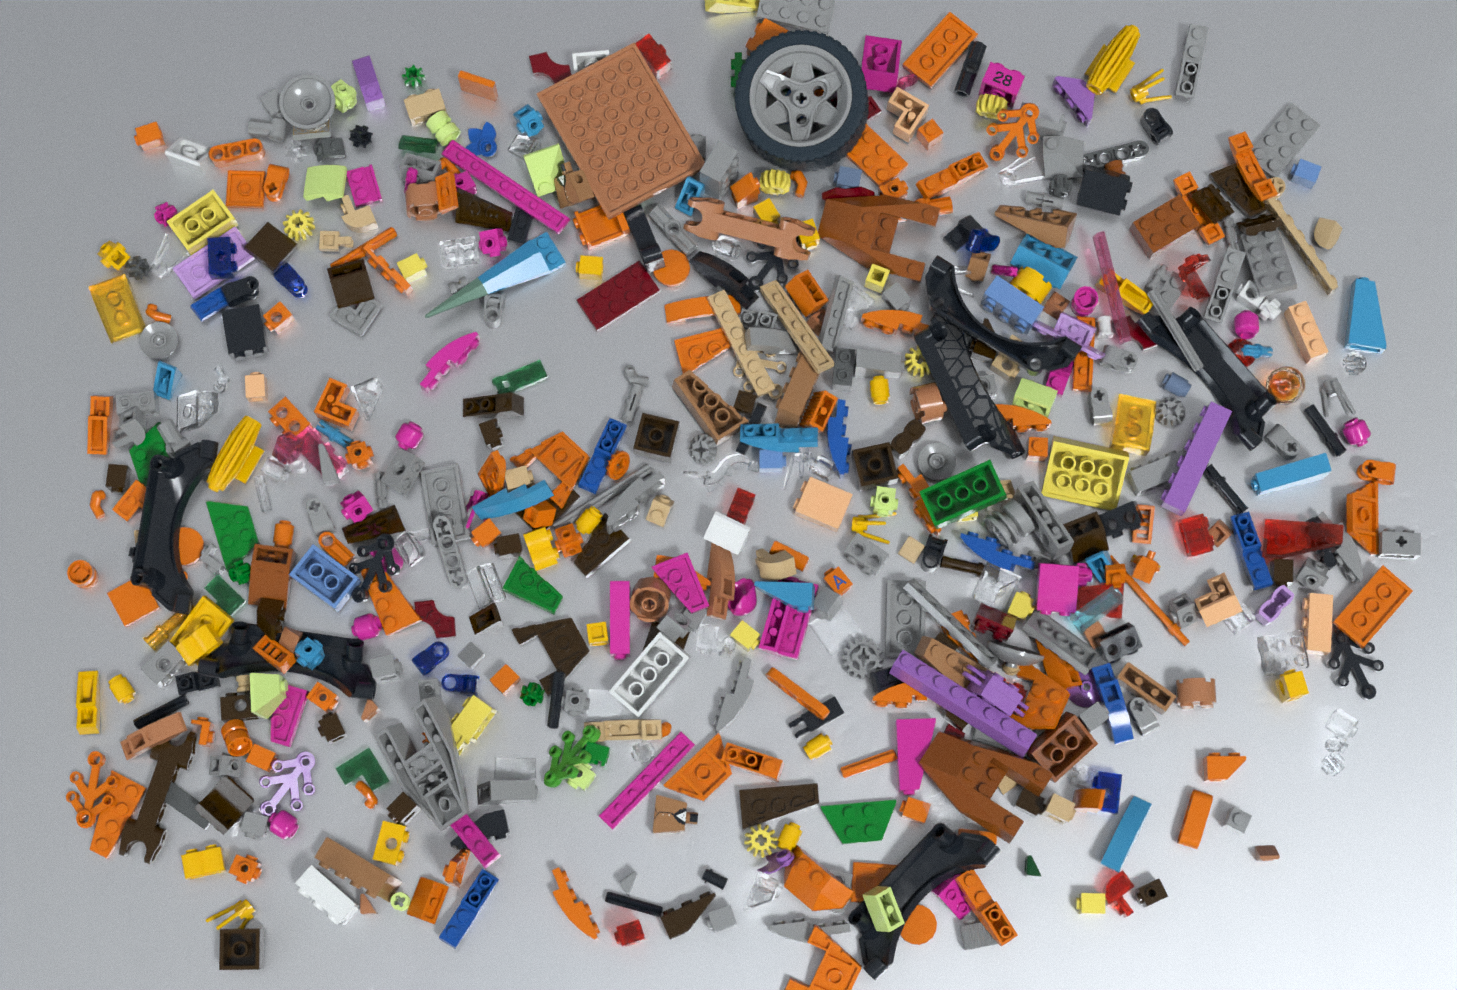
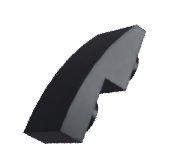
M189 672L175 676L179 695L221 687L219 678L198 675V672Z

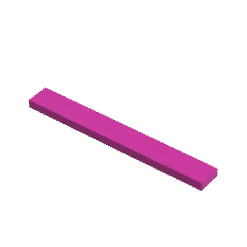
M451 140L441 153L443 157H446L462 170H467L472 177L558 235L570 221L569 217L454 140Z

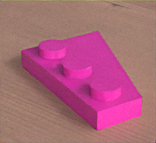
M688 553L651 567L691 614L709 607Z
M288 685L286 698L272 714L271 742L291 748L309 691Z

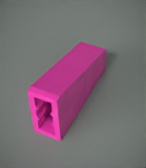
M610 581V655L615 660H625L626 657H630V581Z
M936 718L896 719L898 792H903V795H915V792L920 789L924 770L918 763L931 744Z

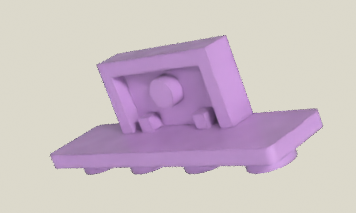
M1065 312L1060 314L1055 328L1041 321H1037L1033 325L1039 333L1044 335L1048 333L1054 336V340L1064 336L1072 339L1082 346L1080 351L1086 352L1087 356L1091 359L1097 360L1105 356V353L1089 346L1097 328Z

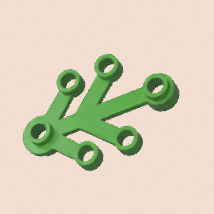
M593 725L586 726L583 729L584 736L573 748L572 743L575 735L570 731H565L562 735V740L565 742L563 755L562 749L554 745L550 748L549 755L552 756L551 766L544 776V784L547 787L555 788L560 785L563 779H574L577 777L579 770L573 765L587 764L591 760L589 752L586 750L580 752V750L588 741L594 743L599 739L601 731ZM562 755V761L559 764V757Z

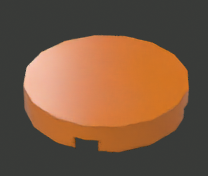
M672 249L663 251L662 255L666 267L653 271L654 277L660 284L667 287L679 286L689 276V260L680 251Z
M182 527L179 534L180 560L182 566H189L195 564L200 559L205 543L203 537L196 530Z
M917 905L902 929L900 935L903 940L915 945L927 943L936 932L937 921L935 915L927 907Z

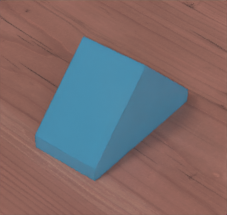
M688 176L675 208L692 216L696 208L690 207L688 200L691 197L702 198L705 194V184Z
M159 361L153 391L158 396L171 400L182 377V373L177 367Z
M1101 551L1085 560L1103 586L1106 584L1105 565H1114L1108 551Z

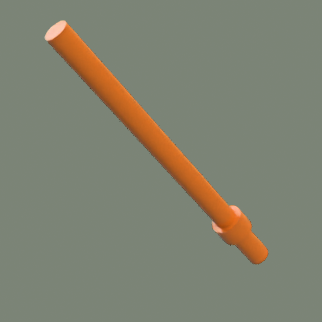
M1111 555L1110 557L1113 563L1119 564L1118 561ZM1126 571L1125 582L1168 628L1167 631L1186 646L1190 641L1180 631L1181 628L1178 624H1174Z

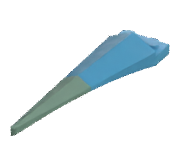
M545 232L523 244L428 312L425 318H430L502 289L548 275L565 266L566 262L548 233Z

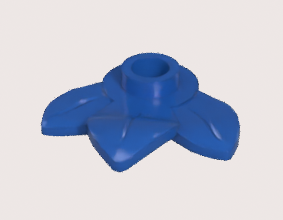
M486 122L482 130L477 128L468 129L471 143L465 147L476 156L483 155L485 157H491L496 153V130L492 124ZM487 145H491L489 151L486 150Z

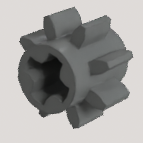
M1055 175L1054 180H1050L1049 183L1050 192L1054 191V196L1057 197L1067 196L1068 191L1073 189L1072 180H1068L1067 175Z
M134 256L133 259L127 260L128 264L125 269L129 277H135L136 280H140L143 276H148L150 266L147 259Z

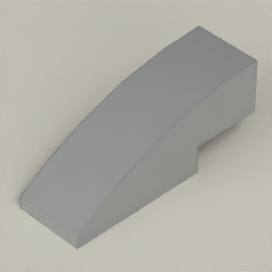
M749 327L745 332L747 351H762L763 354L799 353V347L786 331Z

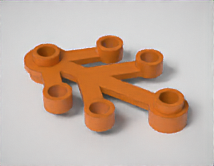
M1026 103L1021 109H1001L997 118L1001 122H1005L1011 117H1020V119L1013 123H990L986 131L991 136L996 135L997 132L1009 131L1000 144L992 146L989 152L991 159L995 161L1001 160L1005 155V149L1015 136L1018 143L1017 156L1020 158L1027 156L1029 150L1025 143L1023 130L1026 122L1030 132L1027 137L1028 142L1036 144L1040 138L1035 119L1039 116V108L1036 104ZM1030 110L1033 114L1028 115L1026 111ZM1005 113L1007 117L1003 118L1000 114ZM990 127H994L996 131H991ZM1034 135L1037 139L1032 140L1030 136ZM1023 149L1026 153L1022 154L1019 150ZM994 152H998L1000 156H995Z
M93 751L88 756V764L92 766L88 787L83 781L84 776L82 773L75 771L70 775V781L75 783L85 798L84 807L79 801V793L69 791L66 794V800L72 804L78 813L76 816L77 824L85 829L94 825L96 816L100 812L116 804L115 797L111 795L104 796L102 802L93 807L94 801L110 788L118 787L120 783L118 777L111 775L97 788L100 768L106 761L104 754L98 751ZM100 757V762L97 764L96 760ZM79 775L78 780L75 781V776ZM115 779V783L111 785V780ZM75 794L74 800L71 801V796ZM111 798V803L107 804V800ZM89 816L88 821L85 822V817Z

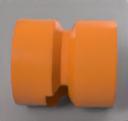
M84 560L74 561L67 570L69 580L81 589H91L98 582V571Z
M233 719L222 726L221 734L230 755L243 756L252 749L251 737L246 724L242 720Z

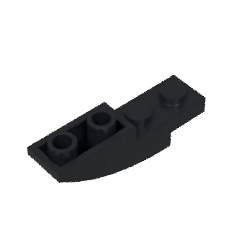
M699 251L690 259L689 262L715 288L719 284L722 285L746 310L759 298L746 284L750 279L728 262L702 251Z

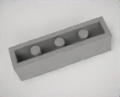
M1183 447L1182 451L1177 453L1176 450L1165 454V458L1160 460L1156 457L1149 460L1147 465L1141 466V464L1130 468L1131 471L1127 474V478L1135 496L1168 484L1172 473H1176L1179 468L1176 466L1178 459L1181 455L1184 456L1187 450Z

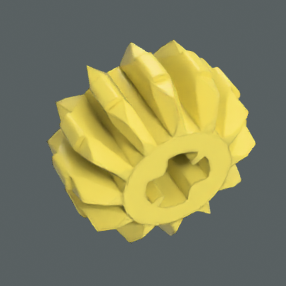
M982 94L977 100L976 112L985 118L997 120L999 111L1001 109L1007 110L1008 102L998 95ZM1001 113V117L1004 118L1005 113Z
M779 169L765 170L761 173L759 180L760 190L765 194L784 195L789 192L791 186L790 174Z
M300 209L296 214L292 210V216L286 215L287 221H283L285 226L284 232L288 234L290 239L295 237V240L298 242L300 237H302L306 241V235H313L310 230H315V225L313 224L315 221L313 217H310L309 212L303 214V210Z
M918 345L916 350L910 348V353L905 354L907 360L904 361L905 365L909 366L907 372L913 370V376L915 377L919 373L921 378L924 377V372L930 375L931 371ZM919 359H923L921 364L917 363Z
M758 824V831L753 826L750 827L753 835L750 833L745 834L751 840H745L744 844H751L747 848L748 852L755 849L754 857L760 851L761 858H764L765 850L771 855L772 852L769 847L776 849L777 846L771 842L777 841L778 838L770 837L775 831L771 830L768 833V825L765 826L764 830H761V824ZM758 836L766 839L767 842H764L763 846L755 842V839L758 840Z

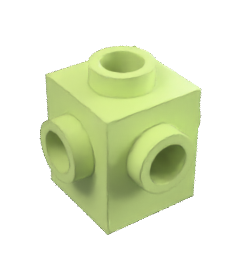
M341 79L331 85L335 94V109L344 113L357 104V93L352 86H349Z
M877 486L875 496H871L870 507H873V513L879 517L892 516L893 511L897 510L898 499L895 498V488Z
M588 763L573 765L579 770V773L583 774L581 777L574 779L567 778V784L574 789L579 787L586 792L597 775L591 771L592 766Z

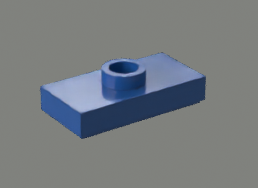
M222 286L191 304L190 308L201 322L228 306L221 291Z

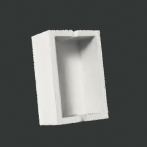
M313 865L295 883L299 886L297 891L308 899L311 897L313 899L312 904L320 911L324 912L326 910L328 912L327 917L335 924L339 925V923L346 925L360 908L356 901Z

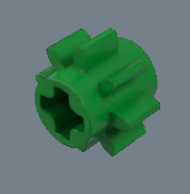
M415 65L409 69L405 68L406 74H402V79L406 80L404 82L405 86L410 85L413 90L417 86L422 87V80H426L425 75L422 74V68L417 69Z
M241 559L230 564L231 568L228 570V574L233 582L238 581V584L241 585L250 581L251 565L249 563H243Z
M529 682L528 686H522L520 699H523V702L528 706H536L537 702L542 703L545 690L541 688L540 684Z

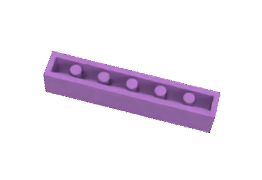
M1212 401L1208 406L1204 405L1199 415L1202 416L1200 423L1196 422L1192 430L1194 436L1192 440L1188 439L1184 449L1187 451L1177 461L1176 466L1179 468L1176 473L1173 472L1170 476L1168 483L1171 485L1168 490H1164L1160 500H1163L1161 507L1180 516L1185 513L1232 413L1231 410Z

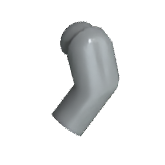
M633 365L625 367L624 376L630 384L635 383L641 386H648L649 377L639 376Z

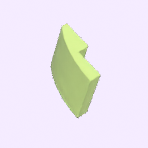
M341 165L308 167L303 194L306 201L324 197L326 201H331L344 197L347 167Z

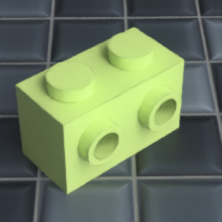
M1022 378L1012 405L1035 411L1048 418L1058 390Z
M876 886L862 895L876 931L891 932L905 923L891 887Z

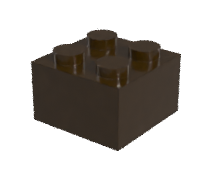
M642 413L633 453L671 463L680 421Z
M890 442L852 450L851 458L859 491L874 489L877 486L883 487L897 484L899 478Z
M264 928L220 929L219 970L264 969Z

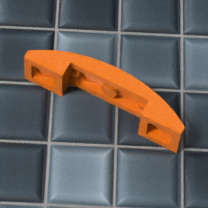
M1246 131L1229 137V145L1238 169L1256 198L1262 202L1278 196V192L1271 179L1266 178L1252 151L1253 145Z
M1189 171L1173 179L1178 195L1180 194L1200 223L1197 231L1207 245L1224 238L1225 235L1219 224L1214 225L1192 198V195L1198 191L1199 187L1191 172Z
M727 295L737 315H740V303L732 295ZM709 296L691 298L664 305L667 324L686 322V319L715 316L707 301Z

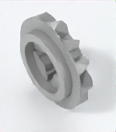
M1166 397L1156 405L1155 416L1162 425L1175 427L1184 420L1186 408L1183 406L1182 401L1177 400L1175 397ZM1167 407L1169 409L1176 407L1175 411L1173 412L1175 414L1174 416L1170 414L1165 417L1168 411Z
M706 434L694 436L693 440L690 441L691 444L688 449L691 452L690 457L695 460V463L702 465L711 463L717 455V445L714 439ZM703 447L708 450L702 453L697 448Z

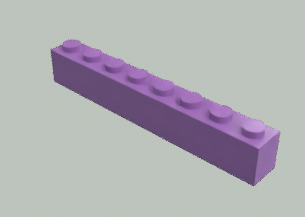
M902 650L889 672L891 675L1022 758L1037 736L1033 731L905 650Z

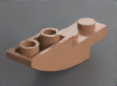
M711 543L707 579L712 581L707 616L718 620H726L728 601H734V564L729 550Z
M177 712L126 736L127 739L120 742L126 760L134 759L151 748L164 744L187 731L181 712Z

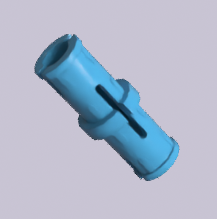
M323 419L319 421V424L325 428L318 424L315 428L329 437L331 442L335 441L346 450V447L349 445L345 441L348 443L354 442L353 439L341 433L339 428L332 427Z

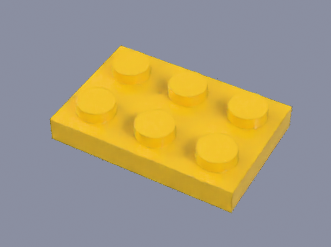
M202 596L191 611V614L188 615L169 642L176 647L179 644V639L185 635L190 636L194 632L193 629L201 623L211 624L219 637L222 638L234 622V619L207 596Z

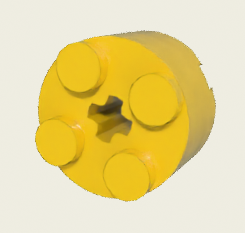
M1021 266L1017 272L1018 275L1012 278L1010 284L1041 304L1052 289L1051 283L1049 281L1045 283L1042 280L1044 276L1038 271L1027 266L1023 269V266Z

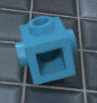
M528 104L513 114L517 121L516 127L521 134L525 133L528 137L537 135L544 128L541 122L543 117L538 110L535 111Z
M308 637L304 641H300L295 648L296 661L301 666H307L313 670L325 657L323 645L316 639L312 641Z

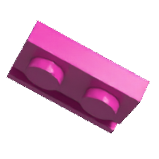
M372 164L368 167L347 171V178L356 208L373 204L376 201H383Z

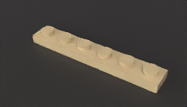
M1275 197L1267 199L1264 204L1268 213L1282 219V227H1279L1326 294H1332L1339 287L1336 278L1329 274L1326 264L1316 256L1315 249L1306 242L1303 232L1296 228L1293 218L1283 210L1282 203L1278 199L1276 200Z
M777 280L760 286L761 294L775 314H778L779 320L815 372L819 374L834 367V361Z
M725 290L707 297V301L757 398L774 391L775 387L757 352L747 351L746 331Z

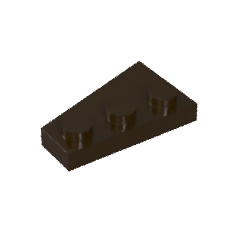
M458 188L457 199L459 208H456L455 223L488 229H502L506 232L510 231L513 218L512 212Z
M395 505L374 513L360 522L352 523L342 528L348 544L377 538L381 534H394L406 531Z

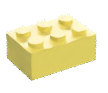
M214 189L166 221L190 255H193L233 227L238 226L237 221Z

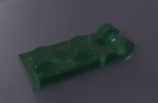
M538 360L492 379V384L496 386L497 394L515 393L547 379L548 376L541 360ZM508 382L510 387L505 388L503 383Z

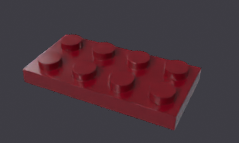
M639 260L576 301L595 330L599 332L659 294L660 289Z

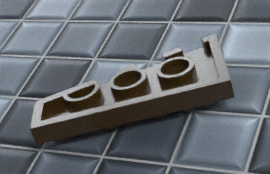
M818 783L739 790L742 829L818 804Z

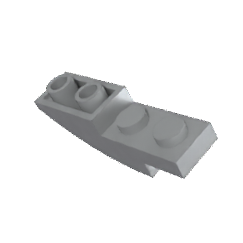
M1190 23L1183 49L1175 95L1194 99L1209 27Z
M1227 247L1203 318L1222 324L1246 255L1245 252Z
M658 472L646 482L639 477L622 493L613 506L606 523L609 534L613 531H619L628 520H634L640 512L639 503H645L650 495L654 492L658 493L664 488L665 477L661 472Z
M1324 511L1321 512L1315 519L1321 531L1327 536L1328 543L1337 549L1332 553L1335 558L1334 560H1336V565L1344 569L1349 581L1357 584L1363 579V568L1358 549L1352 537L1347 533L1343 523L1340 522L1335 526Z
M744 657L743 662L739 661L736 673H740L738 681L734 680L731 688L734 694L726 693L725 697L720 698L718 708H721L720 716L716 715L713 727H716V733H721L733 722L750 695L754 680L747 678L752 659Z
M804 918L792 919L793 923L786 924L784 920L773 921V925L769 926V931L778 936L807 943L814 925H818L830 937L834 934L851 932L850 923L845 924V920L835 921L833 926L826 927L825 923L813 924L811 929L809 921H805Z

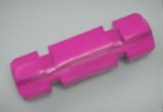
M408 168L404 193L408 189L409 184L416 183L417 169Z
M995 264L991 266V273L993 275L1010 277L1018 275L1017 267Z

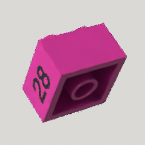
M990 62L978 95H998L1008 102L1007 106L1013 109L1025 76L1017 70L1005 68L1000 63Z

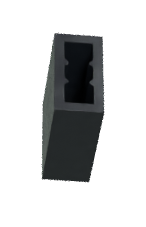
M1086 165L1076 205L1120 216L1121 210L1125 211L1127 205L1126 193L1131 192L1133 182H1130V175Z
M259 304L221 311L228 354L231 359L243 360L246 356L253 355L259 357L269 352L263 312Z

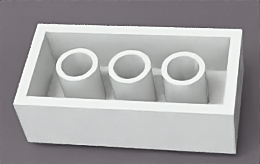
M659 632L611 688L609 693L637 717H640L691 656L663 632Z

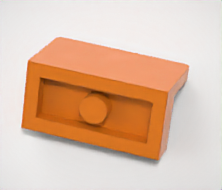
M420 877L407 915L435 924L449 887Z

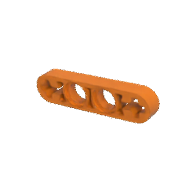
M771 667L765 674L769 681L821 720H824L830 713L825 705L777 669Z

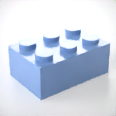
M998 275L985 291L981 301L984 310L989 313H995L998 315L999 320L1011 324L1018 333L1026 335L1031 331L1034 323L1038 321L1044 309V306Z
M314 544L289 574L293 580L336 612H339L352 596L353 589L359 587L362 583L356 575Z

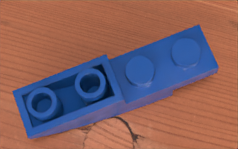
M838 399L836 417H830L827 422L829 455L839 479L844 478V473L848 474L849 462H846V457L851 454L852 444H848L849 438L841 437L845 436L846 425L843 424L844 417L847 418L849 406H845L846 400Z
M609 418L594 449L591 460L578 484L579 488L594 494L597 493L606 477L608 461L611 459V455L616 453L627 428L626 424Z
M1245 512L1231 516L1230 520L1236 546L1245 574L1249 577L1253 590L1272 586L1273 581L1263 557L1262 545L1250 513Z
M970 531L967 534L961 533L960 535L972 551L1000 568L1014 572L1015 565L1033 570L1035 568L1036 562L1031 561L1032 557L1020 554V557L1013 556L1012 551L1002 549L1000 552L1001 544L996 543L997 539L986 536L984 540L978 538L979 534Z
M1107 663L1091 668L1101 702L1109 711L1108 716L1110 718L1106 721L1114 744L1133 740V732L1125 701L1111 664Z
M483 869L481 870L440 934L439 939L454 949L457 948L489 899L499 881L498 878Z

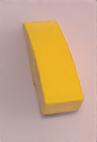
M1109 268L1102 273L1094 285L1117 302L1139 314H1146L1153 306L1147 293L1127 278H1121Z
M98 671L78 672L76 728L80 735L100 733V683Z

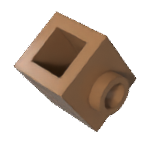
M973 249L965 277L973 281L983 282L991 254Z

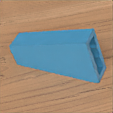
M1359 277L1351 285L1344 348L1382 354L1386 350L1387 345L1375 281H1369L1368 278Z
M1319 454L1256 473L1252 477L1251 487L1259 496L1323 480L1332 471L1327 454Z

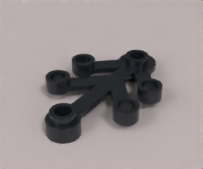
M757 243V246L760 249H766L769 246H762L759 243ZM750 251L747 253L746 261L750 264H754L756 261L768 260L758 275L752 276L748 281V286L754 292L760 291L764 278L775 264L777 282L780 285L787 283L788 276L784 271L783 259L775 256L774 251L762 253ZM754 255L755 259L750 260L748 256ZM788 260V269L791 271L797 270L799 266L798 260ZM795 262L797 265L795 267H791L790 263ZM783 276L786 280L782 282L779 280V277ZM754 280L759 281V284L753 285L752 282Z
M381 534L375 543L357 548L359 557H368L370 552L377 551L374 558L360 563H351L349 566V571L353 574H360L362 570L369 568L361 587H356L352 591V598L357 603L368 600V590L376 573L379 580V590L383 593H388L392 590V584L387 581L382 559L385 556L388 565L387 573L391 576L400 573V567L398 564H395L392 549L395 542L390 534Z
M1340 629L1335 631L1332 635V642L1335 648L1331 659L1327 662L1328 668L1336 670L1340 667L1339 657L1342 650L1346 656L1341 674L1336 679L1337 686L1344 688L1349 684L1348 676L1352 668L1361 686L1359 689L1360 697L1364 700L1374 698L1376 688L1368 683L1359 664L1371 668L1374 672L1381 671L1384 668V664L1381 660L1373 661L1354 654L1351 647H1354L1369 655L1375 651L1374 644L1371 642L1366 644L1371 647V651L1368 652L1365 647L1361 648ZM1340 635L1345 637V642L1340 641ZM1331 661H1335L1337 666L1332 667ZM1379 663L1380 669H1376L1374 664ZM1340 678L1345 679V685L1340 683ZM1366 688L1371 689V695L1366 693Z

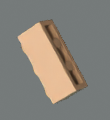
M1303 301L1288 307L1284 315L1305 363L1308 364L1324 358L1329 351L1307 302Z
M1309 593L1302 601L1305 617H1302L1301 622L1304 636L1301 637L1300 644L1303 648V653L1327 655L1331 652L1333 595Z

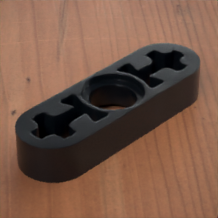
M758 403L748 424H760L767 406ZM739 442L736 452L745 456L750 445Z

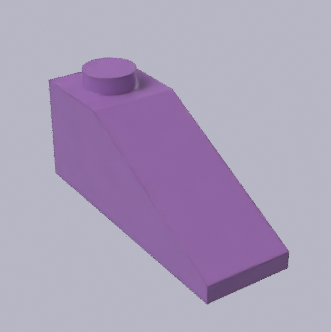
M370 55L353 60L352 63L368 112L385 107L386 104Z

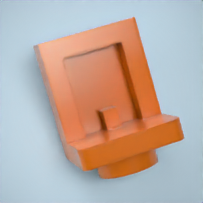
M197 717V720L191 719V724L201 726L199 745L210 747L211 743L215 740L214 724L209 722V718Z

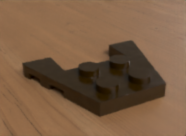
M572 618L512 629L520 646L539 637L556 671H563L566 674L565 679L590 653ZM554 672L539 680L547 696H550L552 693Z

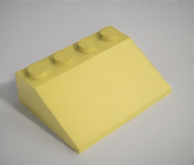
M1053 436L1041 493L1046 497L1106 510L1117 508L1129 461V453L1123 450Z

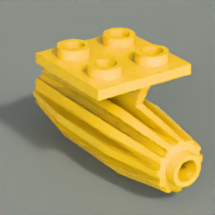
M1125 25L1107 46L1105 44L1102 46L1084 74L1089 77L1086 84L1089 91L1096 95H1102L1107 88L1114 93L1118 91L1135 65L1130 58L1140 38L1139 29L1136 26Z
M245 415L232 430L210 470L206 481L209 484V489L216 493L219 490L224 491L234 478L244 484L247 483L265 452L255 446L262 424Z

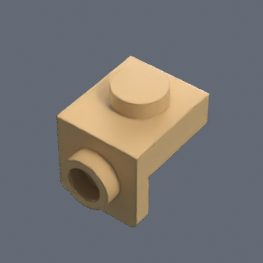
M656 495L646 520L664 527L674 501L667 495Z

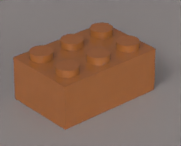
M1179 194L1134 221L1129 230L1150 260L1196 233L1200 223Z
M1066 711L1060 717L1056 729H1046L1033 741L1026 754L1033 762L1053 773L1050 781L1056 783L1098 743L1077 716Z

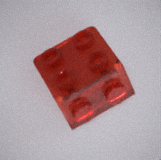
M1193 254L1187 257L1185 263L1178 267L1180 271L1178 273L1179 277L1183 282L1187 283L1189 294L1197 300L1210 297L1209 292L1196 272L1197 269L1211 261L1208 254Z

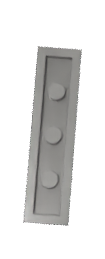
M841 275L835 276L818 339L829 353L836 352L854 284L853 281Z

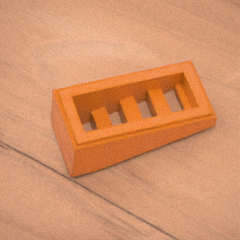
M1138 504L1140 510L1148 511V515L1142 514L1143 518L1148 519V521L1140 524L1141 526H1147V530L1137 529L1132 531L1131 542L1151 544L1155 506ZM1133 513L1132 522L1135 520V514H1134V513ZM1137 533L1147 534V538L1137 537Z
M266 634L253 647L255 652L283 674L296 662L292 652L275 640H270ZM268 643H270V645L263 651L262 649H263Z

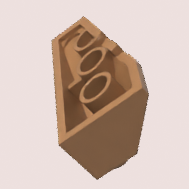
M1000 205L995 211V216L1038 240L1052 245L1054 248H1065L1070 241L1077 213L1053 209L1052 212H1042V208L1028 211L1021 206Z

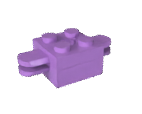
M969 664L966 668L975 674V676H972L966 671L962 673L964 677L971 681L966 688L968 691L1008 716H1011L1014 712L1023 718L1025 714L1016 707L1019 706L1025 711L1029 707L1021 702L1023 696L1018 693L1019 689L1016 686L1003 681L1004 678L996 672L993 673L988 669L985 672L980 669L977 670Z

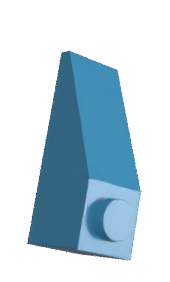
M755 581L754 583L757 590L797 610V612L808 613L809 610H814L815 586L813 583Z

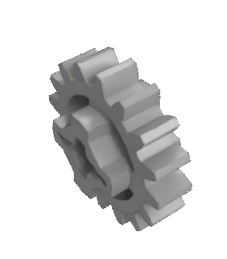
M863 637L862 641L859 642L855 638V644L853 645L849 642L848 646L850 649L844 648L843 650L847 654L842 656V660H846L843 667H849L847 674L853 672V678L860 675L861 680H863L864 676L867 675L871 679L870 673L876 672V668L882 669L883 667L879 663L884 661V658L880 657L883 650H877L879 644L873 645V639L866 642L865 637ZM860 647L857 653L851 654L855 648ZM867 647L870 648L874 652V654H871L867 650ZM864 651L865 658L868 659H866L864 665L862 666L861 659L858 658H860L862 652ZM851 663H855L859 667V670L854 668ZM875 663V665L870 670L866 671V668L869 664Z

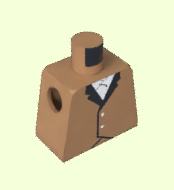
M570 162L559 165L562 176L555 178L554 183L560 209L595 197L583 170L573 172Z
M656 795L653 834L685 832L686 824L698 823V813L687 812L686 802Z

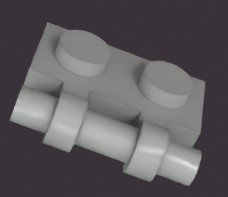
M1162 264L1153 273L1154 277L1145 285L1144 292L1148 293L1150 290L1157 288L1156 286L1159 281L1164 282V286L1161 290L1158 289L1169 309H1171L1189 281L1174 271L1170 277L1167 276L1165 273L1168 267Z

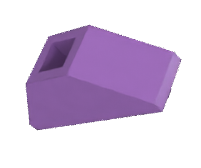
M1055 77L1052 84L1053 90L1057 95H1061L1065 105L1075 112L1077 120L1080 123H1084L1087 127L1092 119L1095 93L1088 90L1086 87L1087 83L1083 79Z

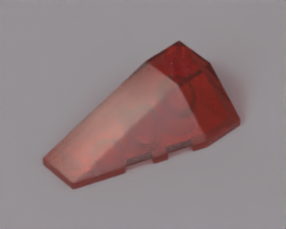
M1263 519L1262 557L1283 559L1341 545L1343 543L1344 525Z

